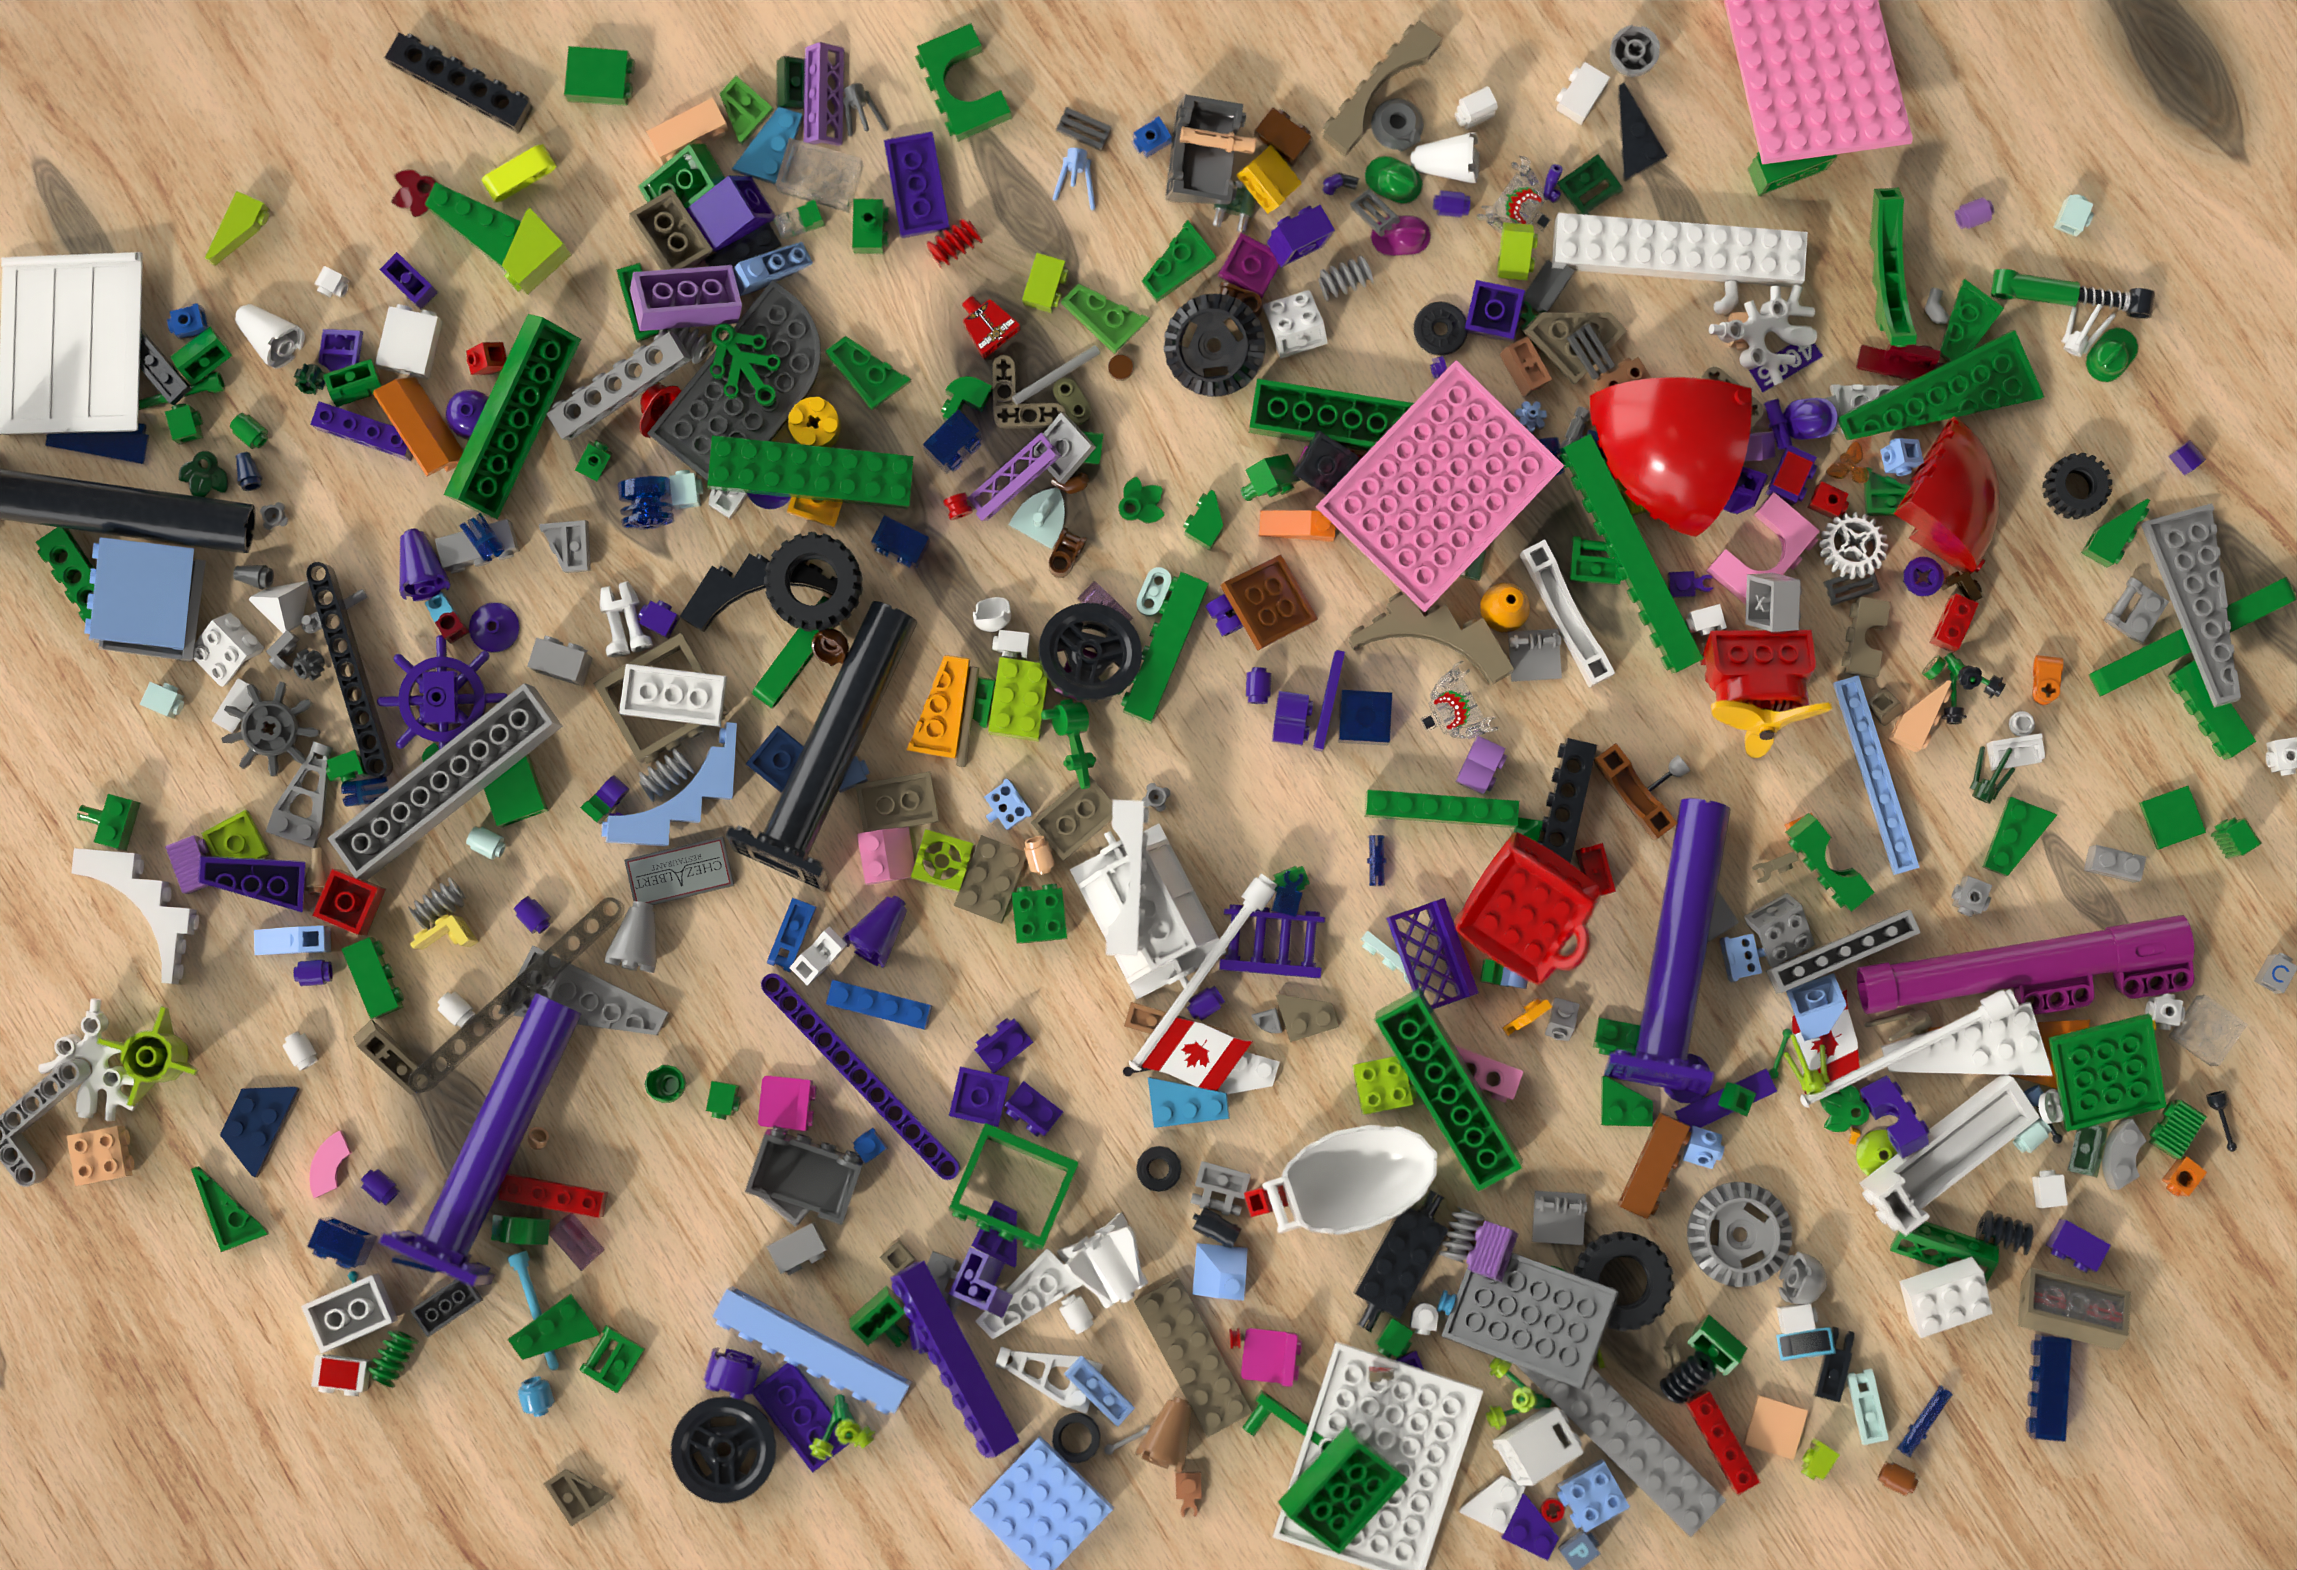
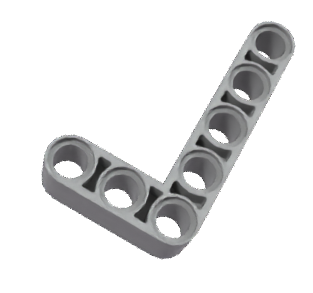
M74 1059L62 1063L0 1115V1130L3 1133V1137H0V1161L20 1186H31L44 1181L47 1177L46 1165L22 1133L89 1077L91 1070L86 1060ZM72 1066L76 1069V1077L72 1073ZM54 1082H55V1083L57 1084V1086H58V1091H57V1092H56V1091L54 1090V1088H53ZM35 1098L39 1100V1108L35 1104ZM17 1113L21 1117V1122L17 1120ZM14 1149H16L18 1153V1158L14 1156ZM29 1168L33 1172V1179L29 1175Z

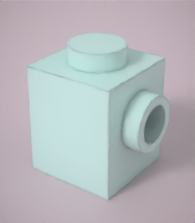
M2070 194L2064 200L2053 228L2077 237L2084 227H2088L2094 215L2091 212L2093 203L2088 202V199L2082 195Z
M690 470L676 471L675 475L669 476L672 505L675 509L701 506L699 494H703V484L701 479H697L695 473H690Z
M149 682L139 705L174 719L183 709L184 701L182 700L184 696L177 693L179 688L164 682L163 686Z

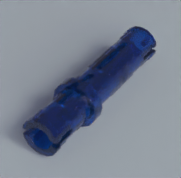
M1940 1385L1938 1386V1389L1915 1423L1909 1425V1431L1900 1445L1897 1446V1450L1911 1458L1922 1439L1926 1440L1928 1437L1926 1433L1953 1396L1950 1391Z

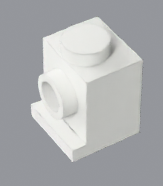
M1720 604L1692 611L1687 615L1688 619L1685 620L1690 633L1696 634L1700 632V636L1709 635L1710 631H1715L1714 628H1717V631H1724L1727 628Z
M999 630V635L993 638L992 651L1002 653L1004 658L1016 659L1017 655H1022V660L1027 661L1030 634Z

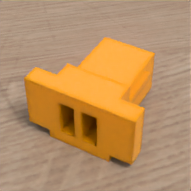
M1851 1127L1849 1143L1856 1145L1861 1131L1858 1128Z

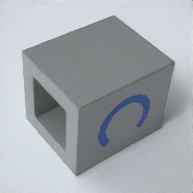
M2283 953L2268 955L2254 981L2275 994L2284 993L2297 971V966L2292 963L2293 959Z

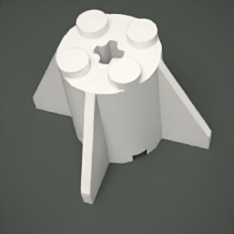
M1121 1212L1105 1227L1094 1231L1096 1235L1089 1239L1086 1236L1078 1243L1057 1251L1060 1258L1066 1263L1064 1267L1069 1275L1094 1292L1104 1308L1114 1305L1118 1300H1121L1122 1303L1129 1301L1135 1296L1133 1291L1142 1288L1148 1283L1140 1268L1135 1233L1128 1226L1127 1220Z

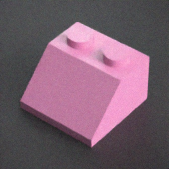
M909 827L882 829L857 834L866 885L911 878L915 860Z

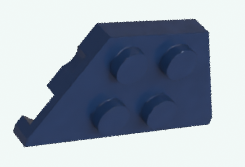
M300 1088L241 1089L220 1136L251 1176L255 1178L259 1176Z

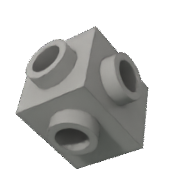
M1970 876L1963 877L1960 885L1957 884L1953 890L1951 898L1954 901L1952 906L1959 908V913L1972 917L1973 914H1982V911H1986L1990 904L1991 897L1988 895L1992 885Z

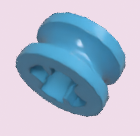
M1444 1290L1437 1306V1312L1444 1311L1445 1315L1449 1316L1456 1300V1294L1449 1295L1448 1291Z

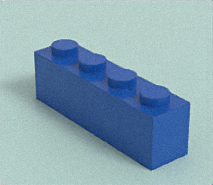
M832 980L826 1002L827 1005L923 1030L927 1029L932 1005L836 980Z

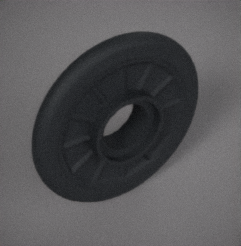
M1434 302L1425 306L1417 314L1413 327L1414 336L1417 343L1426 352L1438 356L1449 355L1457 351L1464 344L1468 334L1465 331L1467 320L1462 311L1455 305L1447 302ZM1436 323H1445L1448 328L1447 333L1444 335L1436 334L1434 331Z

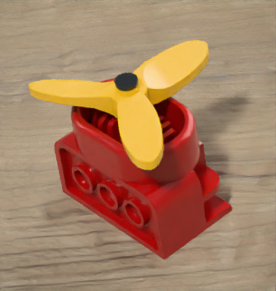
M1767 630L1710 631L1702 654L1703 660L1700 663L1701 665H1706L1705 681L1716 694V702L1711 705V713L1715 719L1737 729L1747 730L1745 735V751L1749 757L1760 758L1764 756L1774 743L1775 733L1787 724L1832 710L1831 702L1809 705L1807 687L1816 668L1812 630L1770 632Z

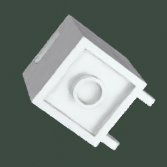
M1558 1408L1541 1409L1492 1440L1494 1449L1499 1451L1512 1474V1480L1516 1481L1518 1485H1534L1584 1453L1581 1449L1582 1442L1580 1438L1570 1430L1567 1425L1569 1420L1562 1410Z

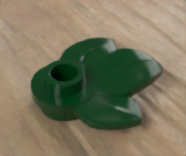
M209 451L197 453L193 461L184 463L180 468L179 481L189 482L190 492L193 496L205 497L211 491V488L221 493L227 491V474L218 466L216 456ZM202 459L207 460V462H208V467H207V468H203V467H202V465H201Z

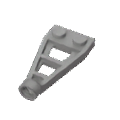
M313 741L306 761L302 764L275 805L266 832L316 848L324 825L328 784L326 767H329L326 760L330 759L332 747ZM317 753L323 755V759H318L316 757ZM310 770L318 772L320 776L316 791L304 789L301 785L307 772ZM300 794L310 796L313 801L312 814L308 818L294 815L290 811L291 804Z

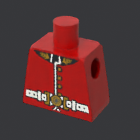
M970 296L962 303V306L969 314L963 320V324L983 359L987 358L1021 331L1019 323L991 299L980 305L974 296Z

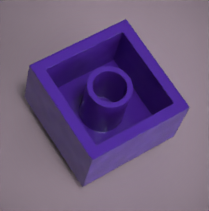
M1321 205L1314 208L1307 206L1298 212V216L1294 218L1287 216L1278 221V226L1271 231L1272 235L1268 239L1267 244L1282 268L1322 248L1335 229Z
M1476 280L1465 331L1471 334L1515 343L1526 297L1525 290Z

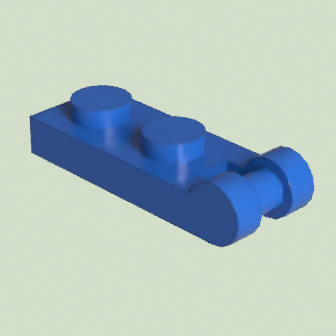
M792 897L769 954L767 964L775 966V964L783 967L784 971L791 973L790 967L796 961L817 907ZM781 948L790 951L787 958L779 955Z

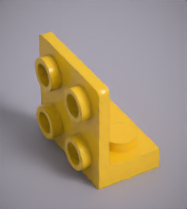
M1273 146L1266 148L1236 175L1267 214L1279 207L1285 201V198L1302 184Z

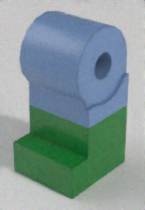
M1483 959L1480 982L1527 989V979L1494 960Z

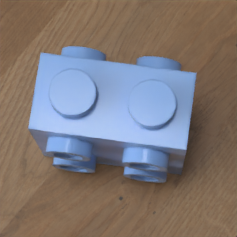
M1602 1459L1557 1484L1560 1489L1557 1492L1559 1499L1564 1506L1569 1505L1573 1514L1569 1515L1577 1529L1581 1527L1585 1533L1630 1508L1609 1468Z

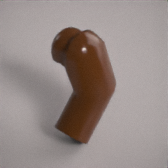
M1078 473L1077 476L1068 479L1065 484L1059 483L1053 477L1051 484L1067 494H1074L1083 491L1088 486L1089 477L1085 473Z

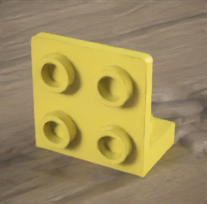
M446 914L436 920V926L429 931L424 929L414 936L415 940L410 945L412 948L423 950L446 934H448L455 945L459 944L464 947L471 948L479 941L462 917L448 916Z

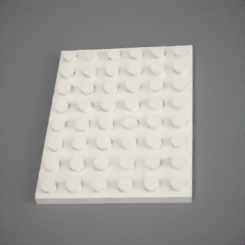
M1336 1341L1288 1490L1324 1451L1321 1449L1322 1444L1325 1441L1332 1442L1346 1426L1362 1437L1407 1477V1481L1340 1554L1334 1552L1289 1519L1282 1508L1273 1538L1371 1570H1425L1483 1394V1389ZM1369 1367L1395 1369L1394 1379L1391 1381L1382 1379L1381 1382H1370L1368 1378ZM1313 1430L1324 1437L1320 1441L1319 1446L1310 1441Z

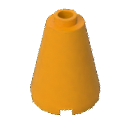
M1498 583L1491 586L1484 593L1480 603L1482 618H1484L1489 627L1501 633L1519 629L1526 622L1530 613V602L1526 593L1512 583Z

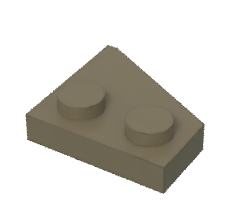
M1281 994L1276 995L1290 1042L1339 1027L1331 1003Z
M564 1469L543 1483L571 1527L613 1499L612 1495L567 1469Z

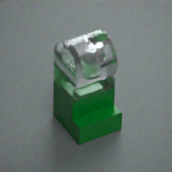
M815 199L806 202V205L782 213L774 218L778 233L782 239L825 226Z

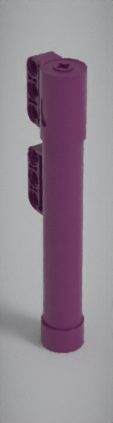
M2184 915L2110 926L2106 927L2105 930L1896 964L1880 963L1858 967L1856 971L1857 989L1865 1014L1896 1010L1899 1006L2013 988L2014 997L2018 1005L2025 1003L2028 997L2034 996V1002L2031 1004L2034 1015L2090 1005L2094 1000L2092 975L2113 972L2116 990L2130 999L2188 990L2194 983V940L2187 918ZM2183 972L2182 980L2175 982L2176 975ZM2158 976L2157 984L2150 986L2151 979ZM2133 980V987L2130 990H2125L2126 983ZM2083 988V995L2080 998H2075L2076 991ZM2059 992L2058 999L2055 1002H2050L2051 995Z

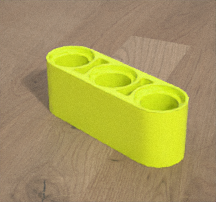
M539 144L486 174L482 178V183L492 200L498 203L555 170L556 164L545 146Z

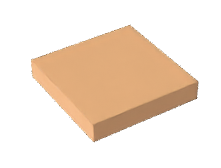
M1757 1395L1743 1444L1794 1460L1808 1410Z

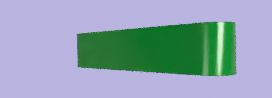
M823 596V597L817 602L816 605H820V604H822V603L828 601L829 598L826 597V596ZM798 628L752 691V695L773 709L814 656L811 644L814 635L819 631L812 630V632H808Z

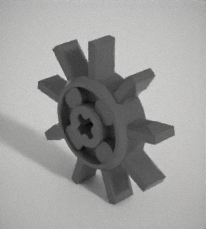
M279 682L273 701H262L259 690L254 684L247 685L248 695L254 705L247 712H243L234 706L225 707L224 711L230 716L241 719L242 723L241 731L225 735L221 738L222 743L233 744L244 740L249 747V751L239 764L243 769L250 766L258 754L268 757L270 776H278L279 765L277 758L278 755L286 752L295 761L303 764L306 758L294 746L298 736H320V730L312 727H299L297 716L310 708L313 704L311 700L301 701L294 708L290 709L287 705L283 704L287 683ZM267 723L276 725L273 729V735L265 733V730L268 728Z

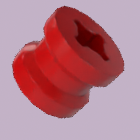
M966 492L943 500L945 507L949 509L948 516L950 520L963 518L973 512L972 507L967 504L968 497Z

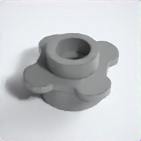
M277 502L275 505L263 506L260 513L265 521L263 526L267 530H272L275 526L287 525L288 518L284 514V504Z
M1155 783L1148 784L1146 787V797L1142 799L1144 806L1154 807L1159 812L1165 810V802L1167 797L1170 796V790L1166 787L1163 789L1157 787ZM1154 795H1158L1159 798L1155 800Z

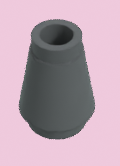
M267 565L236 566L233 576L237 581L263 590L264 588L271 587L274 572Z

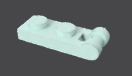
M1367 931L1360 939L1364 942L1362 947L1373 956L1375 953H1378L1384 958L1382 963L1392 971L1397 968L1404 974L1405 982L1410 984L1400 956ZM1415 969V976L1420 980V972Z
M1872 1369L1863 1370V1373L1860 1374L1848 1373L1846 1381L1850 1390L1862 1445L1889 1440ZM1866 1383L1868 1390L1859 1392L1858 1384Z

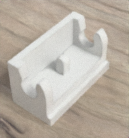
M2042 733L1987 743L1991 771L1997 769L2008 748H2012V752L2003 769L2041 763L2042 759H2045Z

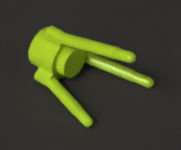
M1792 1034L1791 1039L1804 1070L1803 1076L1788 1052L1784 1053L1785 1058L1807 1095L1823 1092L1826 1090L1825 1084L1830 1082L1826 1068L1825 1046L1820 1045L1821 1073H1818L1817 1069L1809 1070L1795 1034Z

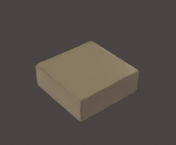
M900 1240L880 1256L881 1260L894 1274L905 1269L916 1259Z

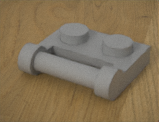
M2130 577L2126 583V590L2112 612L2107 613L2104 621L2137 643L2142 644L2169 601L2144 586L2139 580ZM2137 592L2141 597L2125 622L2121 621L2120 616Z

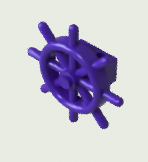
M438 635L436 637V657L426 659L413 666L403 655L396 654L394 656V662L407 674L400 686L399 696L379 697L377 704L380 707L399 706L402 718L409 727L396 741L397 748L403 749L416 735H419L424 739L438 742L440 750L484 715L486 703H500L508 696L506 693H486L484 684L476 673L489 659L490 655L487 651H482L467 665L458 659L447 657L446 640L442 635ZM437 668V671L435 672H428L430 670ZM447 668L455 669L461 672V674L458 676L457 672L447 671ZM469 680L474 694H458L461 687ZM416 682L419 684L420 693H424V695L411 696ZM458 704H474L471 715L468 717L458 708ZM411 706H420V717L418 719L414 716ZM459 722L462 724L460 727L449 731V724ZM426 724H438V732L429 730L424 726Z

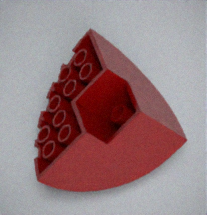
M1663 377L1625 382L1604 388L1590 395L1592 426H1596L1599 440L1596 442L1599 449L1602 448L1608 460L1606 465L1615 480L1618 478L1627 489L1625 491L1627 496L1637 506L1641 504L1650 512L1649 516L1653 519L1659 518L1669 524V528L1682 534L1697 537L1710 527L1730 499L1744 464L1751 429L1752 388L1703 378Z
M1953 416L1947 421L1924 457V463L1919 465L1911 477L1910 481L1913 484L1894 514L1915 527L1909 536L1910 540L1960 572L1965 573L1968 571L1969 574H1972L1974 571L1978 573L1986 561L1983 557L1991 543L1998 522L2000 490L1995 467L1983 443L1970 428Z

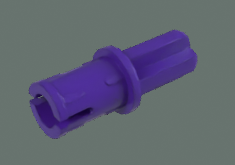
M1779 399L1765 402L1763 405L1770 422L1768 427L1772 428L1777 447L1779 449H1786L1789 445L1792 446L1786 425L1788 420L1784 419Z

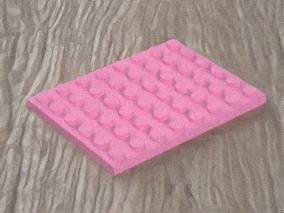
M1724 0L1762 164L1912 143L1913 137L1878 0Z
M1455 360L1318 503L1316 508L1423 612H1426L1564 465Z

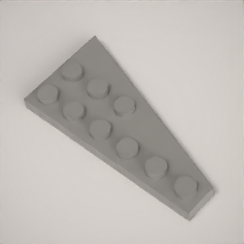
M533 945L498 1013L525 1017L535 993H538L582 1013L577 1023L578 1025L651 1035L659 1034L669 1012Z

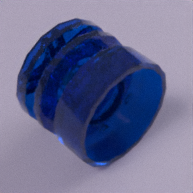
M637 477L623 480L617 484L619 501L631 503V505L620 510L621 515L627 516L621 520L623 528L655 529L675 521L674 514L669 513L673 509L672 503L661 502V500L671 496L669 477Z

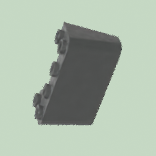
M773 1126V1129H767L745 1193L766 1200L773 1197L818 1212V1217L842 1225L864 1162L859 1159V1154L846 1150L845 1153L836 1151V1146L826 1142H822L821 1145L811 1142L812 1138L802 1134H798L797 1137L787 1134L788 1130L782 1127Z

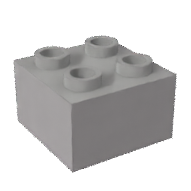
M1777 573L1747 574L1745 624L1770 632L1799 630L1801 618L1799 607L1802 593L1800 579Z
M545 636L544 640L536 637L527 667L536 673L584 687L593 659L587 654L588 650L573 643H569L568 647L563 646L564 643L559 642L558 639Z

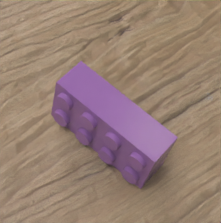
M732 265L633 272L630 293L640 331L711 326L722 323L736 324L739 321L742 303Z

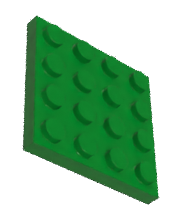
M2149 1013L2049 1037L2060 1106L2064 1116L2063 1123L2067 1132L2167 1108L2153 1020Z

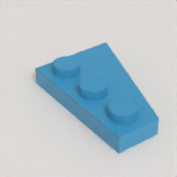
M778 107L732 167V170L780 186L803 115Z
M1148 1077L1154 1128L1230 1119L1227 1093Z

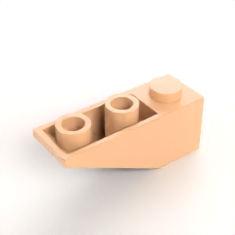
M1948 680L1942 683L1900 715L1888 740L1914 752L1920 751L1922 748L1925 749L1932 736L1928 733L1932 725L1936 726L1942 712L1939 709L1942 702L1946 703L1951 695L1952 690L1949 689L1951 681Z

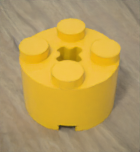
M820 397L805 398L799 401L788 415L789 430L797 444L832 447L836 443L841 429V422L835 408L828 401ZM814 420L818 422L819 426L816 429L811 426V422Z

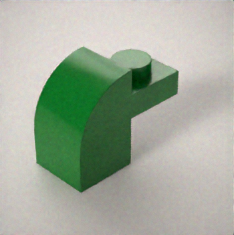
M965 376L955 379L945 389L946 395L952 397V399H947L942 407L941 412L944 413L942 416L943 420L953 425L964 404L982 412L993 392V387L975 377Z
M493 1215L491 1240L512 1244L548 1245L550 1219Z

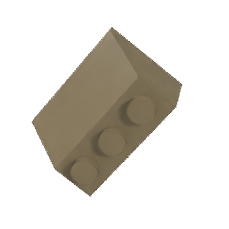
M672 189L629 213V224L660 270L696 268L713 251Z

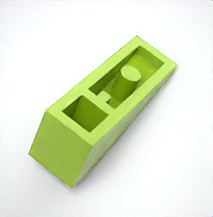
M236 191L205 259L216 266L259 232L261 226L267 223L269 208L263 202Z

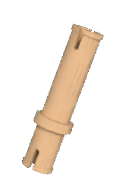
M1182 126L1180 142L1226 149V152L1230 153L1231 151L1254 154L1256 145L1255 138L1240 137L1231 132L1229 134H1222Z

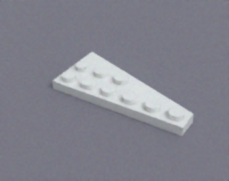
M2030 1002L2019 1004V1008L2015 1009L2014 1013L1994 1023H1991L1990 1019L1986 1021L1983 1019L1887 1067L1889 1072L2053 1076ZM1936 1030L1881 1046L1883 1055L1885 1056Z

